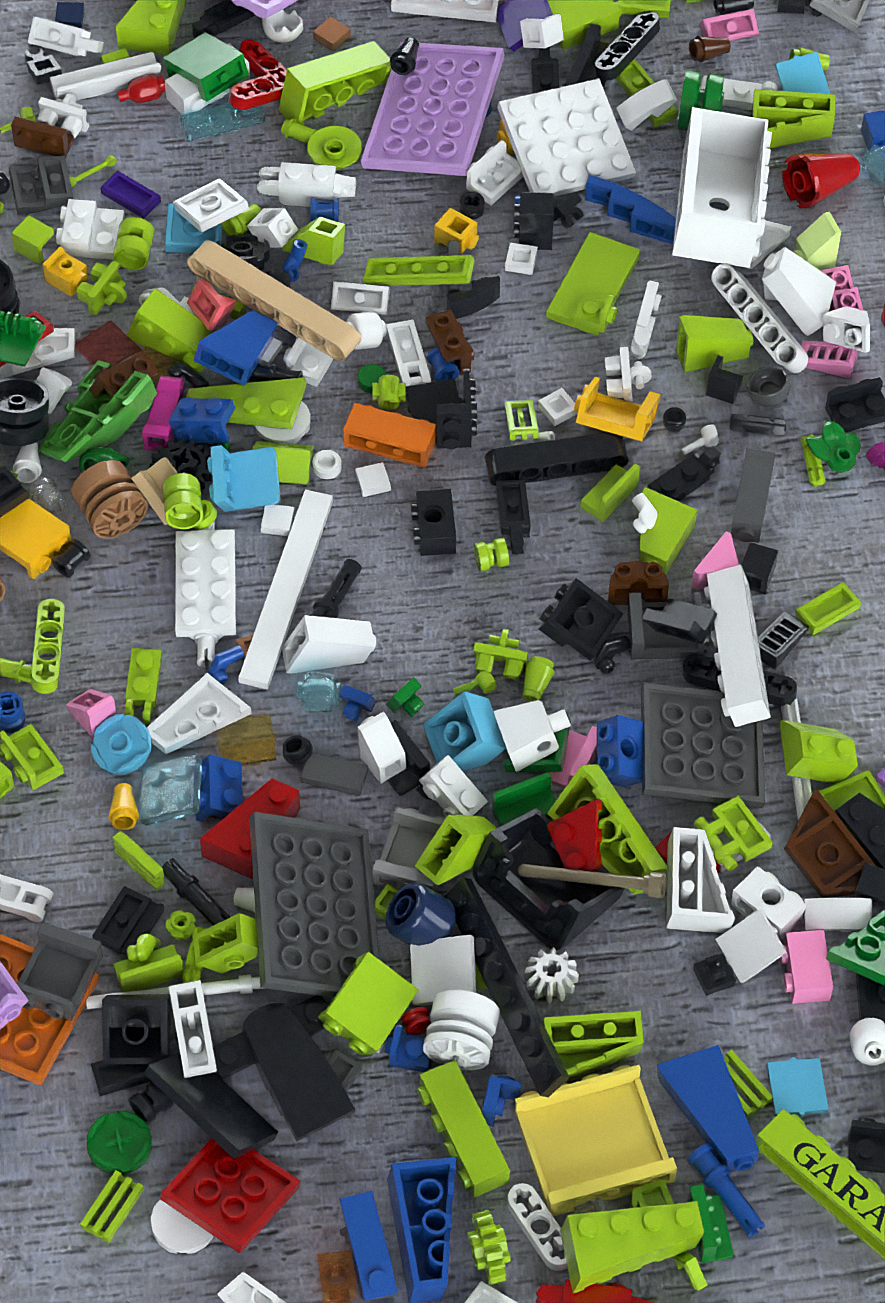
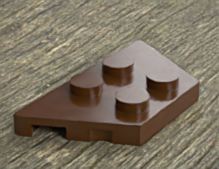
M815 790L805 806L784 850L821 898L853 895L863 865L865 863L876 865L820 792Z

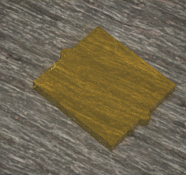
M270 715L242 718L218 730L220 740L217 741V746L221 748L222 758L242 762V765L276 761L274 745L276 734L272 731Z

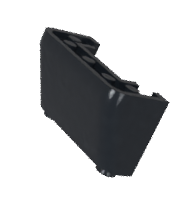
M535 808L489 832L474 864L473 876L477 884L539 941L549 949L554 947L556 950H559L568 945L617 902L625 888L519 875L518 867L521 864L564 868L558 852L550 845L552 837L546 824L551 821Z

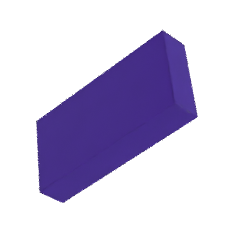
M120 171L115 172L100 187L101 194L143 219L161 202L159 194Z

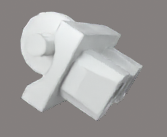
M68 93L64 99L56 98L55 101L44 97L40 98L38 102L40 114L37 120L39 123L55 126L56 123L62 125L61 128L66 129L67 134L74 136V139L80 131L87 132L89 128V123L86 122L87 112L82 109L83 106L76 103V96L74 94Z
M620 347L619 356L605 357L606 376L622 375V378L606 380L608 396L624 398L626 401L633 402L631 384H635L637 389L644 388V384L651 380V370L643 366L640 361L635 362L634 366L630 368L628 347Z

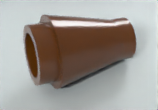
M696 36L695 39H691L689 42L690 56L692 60H698L699 62L729 53L731 48L727 37Z

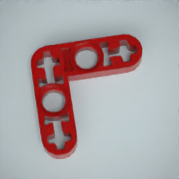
M254 40L242 41L239 51L243 53L244 58L249 62V70L257 78L233 85L228 102L236 109L247 110L280 100L287 69L259 42Z

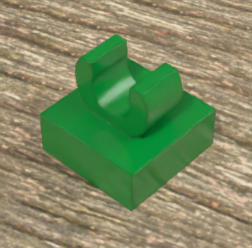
M413 677L391 697L386 706L393 713L402 706L409 716H414L425 705L415 695L422 685Z

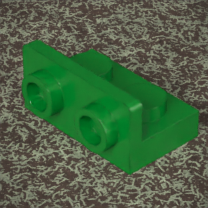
M703 1184L690 1186L687 1202L697 1201L704 1234L697 1244L701 1263L733 1258L734 1253L721 1197L719 1195L706 1196Z

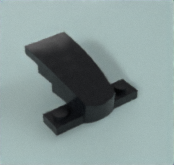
M315 995L289 1009L284 1003H271L259 1007L245 1019L241 1033L213 1046L216 1073L222 1080L256 1064L266 1090L269 1089L280 1115L284 1116L296 1142L355 1112V1107L342 1084L311 1038L312 1035L325 1029L323 1027L324 1022L318 1019V1016L328 1006L323 996Z

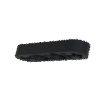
M647 11L640 13L595 61L596 76L599 79L605 81L613 80L624 71L659 32V15L655 12Z
M694 654L684 660L683 677L688 683L721 692L717 676L722 672L718 671L715 658ZM696 667L701 668L698 669L697 672H692V670H695ZM763 670L768 703L777 706L791 705L797 697L796 682L788 676ZM768 684L772 685L770 686V691H767ZM785 685L788 691H785L784 694H780L779 692L782 689V686Z

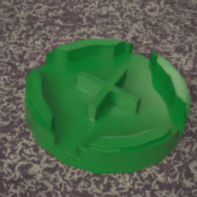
M117 1111V1113L110 1115L107 1113L100 1116L91 1125L87 1134V1152L92 1163L101 1171L112 1175L115 1170L119 1171L122 1175L138 1170L148 1160L152 1150V1136L147 1123L137 1114L128 1111Z

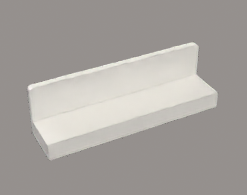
M149 52L50 77V84L55 100L56 98L64 99L66 94L71 93L76 96V101L126 89L131 81L149 74H154L157 77L161 76V65L156 62L154 53Z

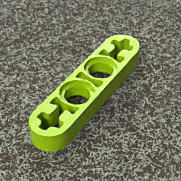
M57 599L43 600L39 603L37 611L31 685L36 692L42 694L54 692L59 685L65 607ZM49 612H54L53 620H48ZM50 631L57 634V636L45 638L41 634ZM49 653L55 657L51 660H43L39 656ZM43 671L49 672L48 680H42Z

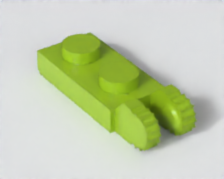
M132 648L124 715L134 717V707L144 706L142 713L144 724H151L153 707H156L162 650Z

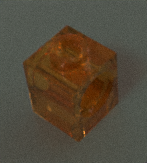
M351 1250L317 1254L323 1303H350L351 1300H357ZM333 1276H342L346 1279L345 1282L339 1285L329 1282Z

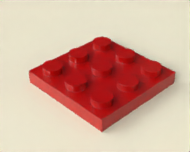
M211 1138L161 1192L160 1200L238 1253H241L299 1189L300 1180L255 1150L233 1159Z

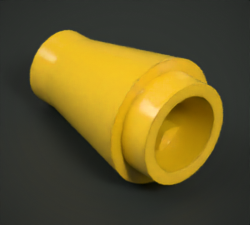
M119 783L114 787V795L108 815L112 826L119 830L133 828L139 819L132 786L127 783Z

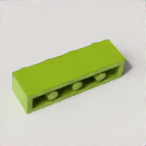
M456 1060L420 1074V1087L417 1088L418 1097L422 1105H428L432 1112L430 1120L437 1134L442 1133L446 1141L443 1143L447 1157H457L456 1163L459 1167L457 1176L463 1189L469 1188L473 1198L509 1184L510 1169Z

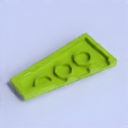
M305 377L252 382L246 383L245 386L231 384L190 388L186 398L232 399L235 409L227 423L292 429L307 383Z

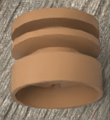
M102 461L89 467L74 481L71 489L73 500L80 511L85 514V519L90 524L92 531L100 538H114L129 532L144 519L148 511L146 498L141 494L131 479L132 476L120 461Z

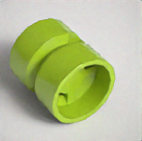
M129 217L122 220L119 224L113 260L120 263L122 268L128 270H141L145 268L149 262L155 234L153 225L147 220L138 217Z
M186 473L169 476L162 485L166 522L176 529H190L197 526L203 518L200 482L193 475Z

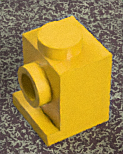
M449 208L434 225V243L437 245L442 243L448 246L449 241H459L460 254L466 249L472 250L479 239L477 235L478 222Z
M61 246L42 264L45 282L70 297L76 293L78 286L82 282H87L89 279L87 265L65 253V249Z

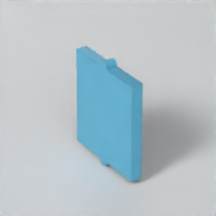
M817 52L800 57L795 55L793 59L775 64L783 91L830 94Z
M792 1057L789 1061L767 1062L775 1117L783 1109L790 1115L795 1114L799 1117H804L805 1114L828 1112L820 1058L797 1060L795 1057Z

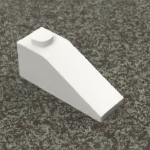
M201 980L169 986L184 1077L217 1072Z

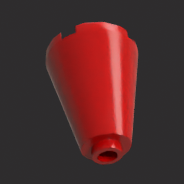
M850 153L793 154L784 162H788L787 169L782 171V179L788 198L791 201L796 200L800 204L797 205L799 208H809L856 180L860 172V163Z

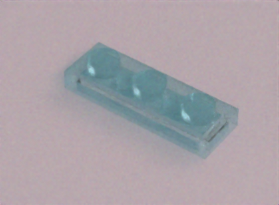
M227 103L180 115L181 125L188 142L266 123L265 113L261 105L247 110H240Z

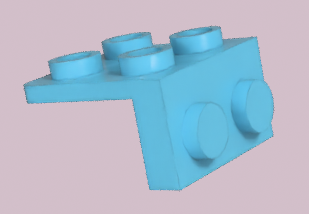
M222 445L210 447L211 457H208L207 460L209 472L213 477V485L209 487L212 502L218 505L224 512L273 505L280 501L277 453L272 447L229 453Z

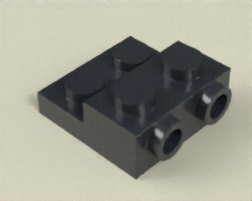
M576 578L568 586L564 583L554 595V598L558 600L555 606L548 605L539 617V620L543 622L539 630L561 647L567 643L591 661L597 655L624 613Z

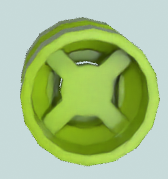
M503 537L494 539L492 543L486 544L483 541L474 543L475 560L480 572L487 571L492 566L500 568L509 566L508 549Z

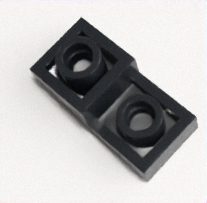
M483 277L473 280L471 290L447 294V310L451 309L455 318L458 319L486 308L500 297V277Z

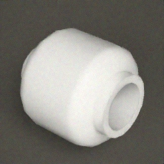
M375 312L354 313L346 321L361 335L362 340L355 350L376 348L380 346L383 337L386 336V324Z
M865 1018L858 1021L852 1027L849 1039L855 1058L868 1066L884 1063L885 1023L877 1018Z

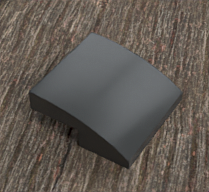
M65 155L37 157L36 165L10 166L9 175L17 215L53 209L68 203V199H73Z

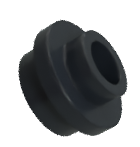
M300 735L289 737L283 744V757L292 765L305 762L313 751L311 742Z

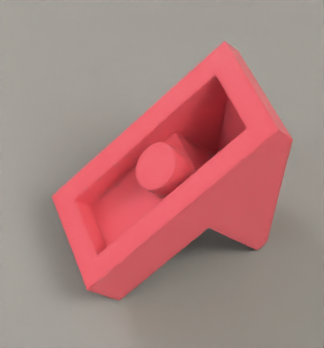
M198 279L187 301V304L206 328L211 331L226 324L237 303L235 299L219 295L208 281Z

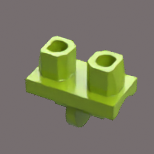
M113 260L107 266L97 262L90 273L91 280L96 283L92 285L84 281L78 286L77 297L88 304L89 313L97 315L105 303L112 305L113 302L123 303L126 300L127 293L124 290L126 283L122 281V277L118 272V269L121 267L120 263Z
M503 628L501 637L490 635L489 637L490 644L499 646L475 642L473 652L476 657V672L488 671L492 675L494 661L505 663L503 677L518 681L523 668L529 662L528 652L507 648L518 649L520 640L509 638L510 630Z

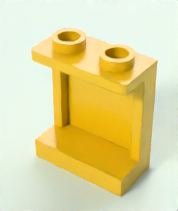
M594 377L589 385L585 384L582 395L577 396L574 406V412H578L576 423L642 442L655 421L661 394L650 391L642 405L599 393L600 378Z
M27 499L0 517V550L26 567L28 577L33 580L40 573L42 574L48 570L52 562L51 559L55 555L61 554L68 547V542L71 540L69 525L30 499Z

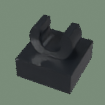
M576 191L554 207V221L561 217V223L567 229L574 225L570 219V214L577 221L584 216L580 208L574 207L582 201Z
M716 954L705 958L703 961L694 963L693 970L706 996L735 986L736 979L724 954Z

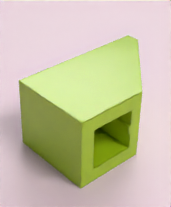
M319 217L300 228L282 247V251L290 253L294 241L303 240L307 243L305 258L332 266L344 252L345 224Z

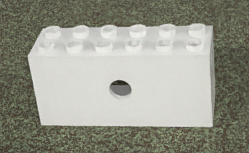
M692 107L682 155L673 256L750 268L752 257H758L760 241L757 240H759V236H763L765 219L761 218L765 216L767 204L766 201H762L766 199L768 184L766 183L769 166L765 165L769 163L771 151L768 148L770 147L772 132L767 131L768 120ZM721 202L727 205L729 209L717 211L710 206V203Z

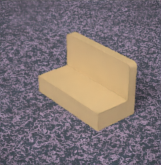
M166 457L160 459L149 469L140 471L131 478L165 526L168 523L165 520L162 485L169 476L178 474Z

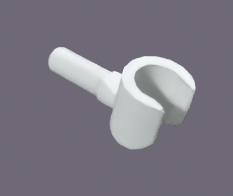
M711 424L701 429L702 438L682 448V453L686 455L704 445L710 448L716 446L719 439L715 425Z

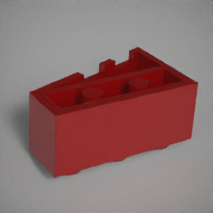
M271 778L200 838L202 857L253 880L249 817L254 812L295 818L300 810L299 790Z

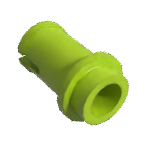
M291 118V120L285 119L281 128V134L286 139L291 137L307 144L313 133L317 131V129L297 123L295 118Z

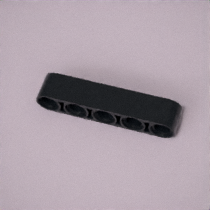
M610 432L501 447L488 451L484 457L489 480L493 486H496V481L525 479V483L606 472L610 471L616 464L623 468L629 462L623 436Z

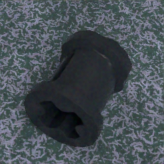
M71 539L68 542V547L59 556L55 555L51 561L61 575L70 578L74 574V569L82 561H88L91 555L89 550L80 541Z

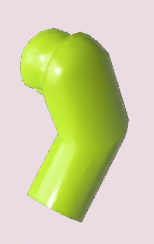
M148 933L142 934L137 939L136 945L128 946V959L131 962L138 960L140 962L146 961L152 951L160 948V939Z

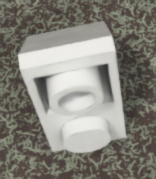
M845 306L823 314V341L865 353L869 352L870 323L867 311Z
M384 712L375 717L370 716L358 726L360 758L368 765L369 770L382 784L406 769L405 752Z

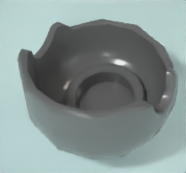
M772 366L761 367L751 374L747 382V390L755 403L763 407L776 406L782 403L789 395L790 379L784 369H777Z

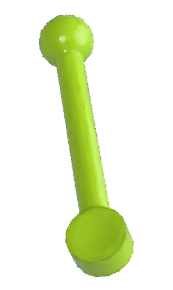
M110 155L99 165L76 177H69L71 187H74L78 181L107 166H114L117 163V159Z

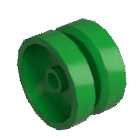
M686 70L680 103L678 129L688 130L692 107L722 112L724 75L710 73L707 76L705 89H701V73L699 71Z

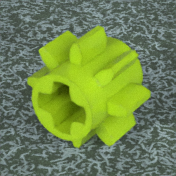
M395 375L379 377L378 383H372V402H378V406L384 410L397 409L400 406V402H406V383H400L399 377Z

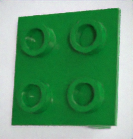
M0 311V361L25 367L46 326L42 325V322L37 321L36 317H26L18 313L13 316V312L9 311L5 314L4 311Z

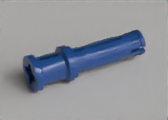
M711 1143L700 1146L688 1156L687 1162L690 1165H694L703 1176L704 1185L710 1189L713 1188L721 1197V1200L744 1229L748 1237L754 1236L759 1232L757 1228L762 1230L765 1227V1223L761 1221L730 1179V1169L727 1165H722L712 1151L714 1147Z

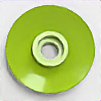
M327 126L313 133L308 141L307 151L310 159L315 164L336 166V169H343L358 160L362 151V143L359 136L349 128Z

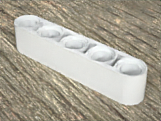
M729 264L718 265L711 275L714 286L772 358L789 372L799 373L804 370L808 363L807 353L744 275ZM732 276L731 280L725 284L728 277ZM747 295L746 300L741 303L742 298ZM763 314L761 320L756 323L759 315ZM778 333V338L772 342L774 335ZM794 353V357L788 362V357Z

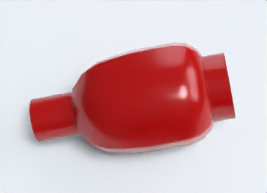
M154 74L139 77L131 81L127 89L117 91L119 101L131 99L135 103H145L161 97L162 92L166 91L163 75L157 77Z

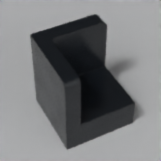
M717 355L709 373L706 396L733 404L742 385L743 376L723 370V356Z
M756 543L749 544L741 566L748 580L750 590L766 594L776 567L778 550Z

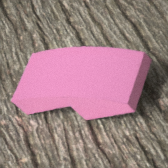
M848 265L821 270L825 275L836 281L830 305L832 311L845 306L863 310L858 288L853 285Z

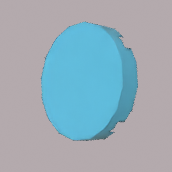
M116 714L105 719L96 728L93 734V743L91 742L93 758L103 770L114 775H126L136 771L146 762L151 751L152 739L148 728L138 718Z

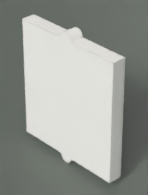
M762 909L756 910L716 938L726 957L727 963L731 965L740 983L746 982L787 953L776 934L777 929L771 926Z

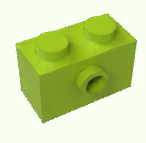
M241 913L193 935L196 965L223 974L231 969L244 966V963L258 957L256 919Z

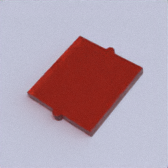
M111 320L95 331L91 330L89 335L75 344V349L93 366L98 360L115 366L123 357L127 355L133 356L142 351Z

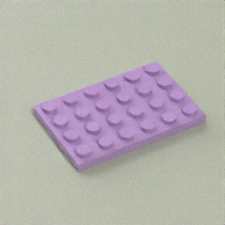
M419 43L416 67L412 72L407 75H399L391 69L361 159L362 168L467 176V171L472 163L504 60L503 48Z

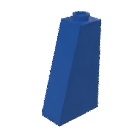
M719 1045L657 1064L659 1082L706 1143H711L714 1147L712 1151L722 1165H727L730 1170L736 1169L737 1171L752 1167L754 1162L758 1161L759 1149Z

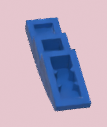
M590 174L586 183L585 200L607 206L608 216L630 222V232L673 244L676 223L674 216L642 195Z

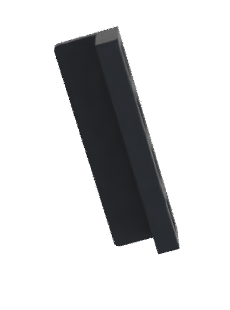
M591 23L564 86L599 79L596 76L595 61L610 45L600 42V25ZM600 79L602 87L604 89L607 81Z

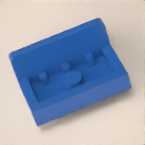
M181 398L168 420L176 441L178 442L179 438H182L184 443H188L191 439L194 440V443H227L230 438L225 426L235 409V405L232 399Z
M209 754L200 764L195 766L192 779L195 782L193 808L196 809V821L203 822L209 815L225 818L243 803L242 762Z

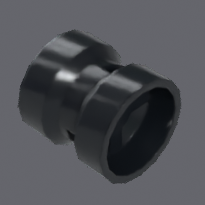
M152 1081L146 1085L145 1091L135 1093L128 1099L132 1110L147 1125L156 1119L157 1113L167 1111L174 1105V1102Z

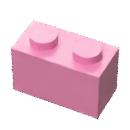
M824 930L786 933L783 946L787 953L780 957L781 964H786L787 973H784V989L786 993H791L792 1004L830 1001L833 981L830 963L826 960L828 951Z

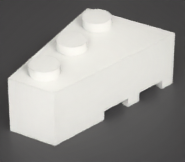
M673 827L667 846L666 929L725 933L731 929L735 917L733 911L729 908L724 885L720 882L716 870V862L705 830Z

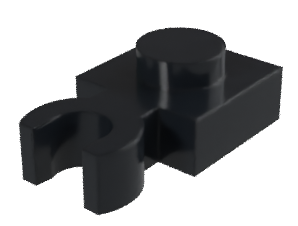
M38 46L37 54H31L28 50H25L28 71L37 85L49 83L50 77L62 74L61 67L53 55L46 56L45 49L42 46Z

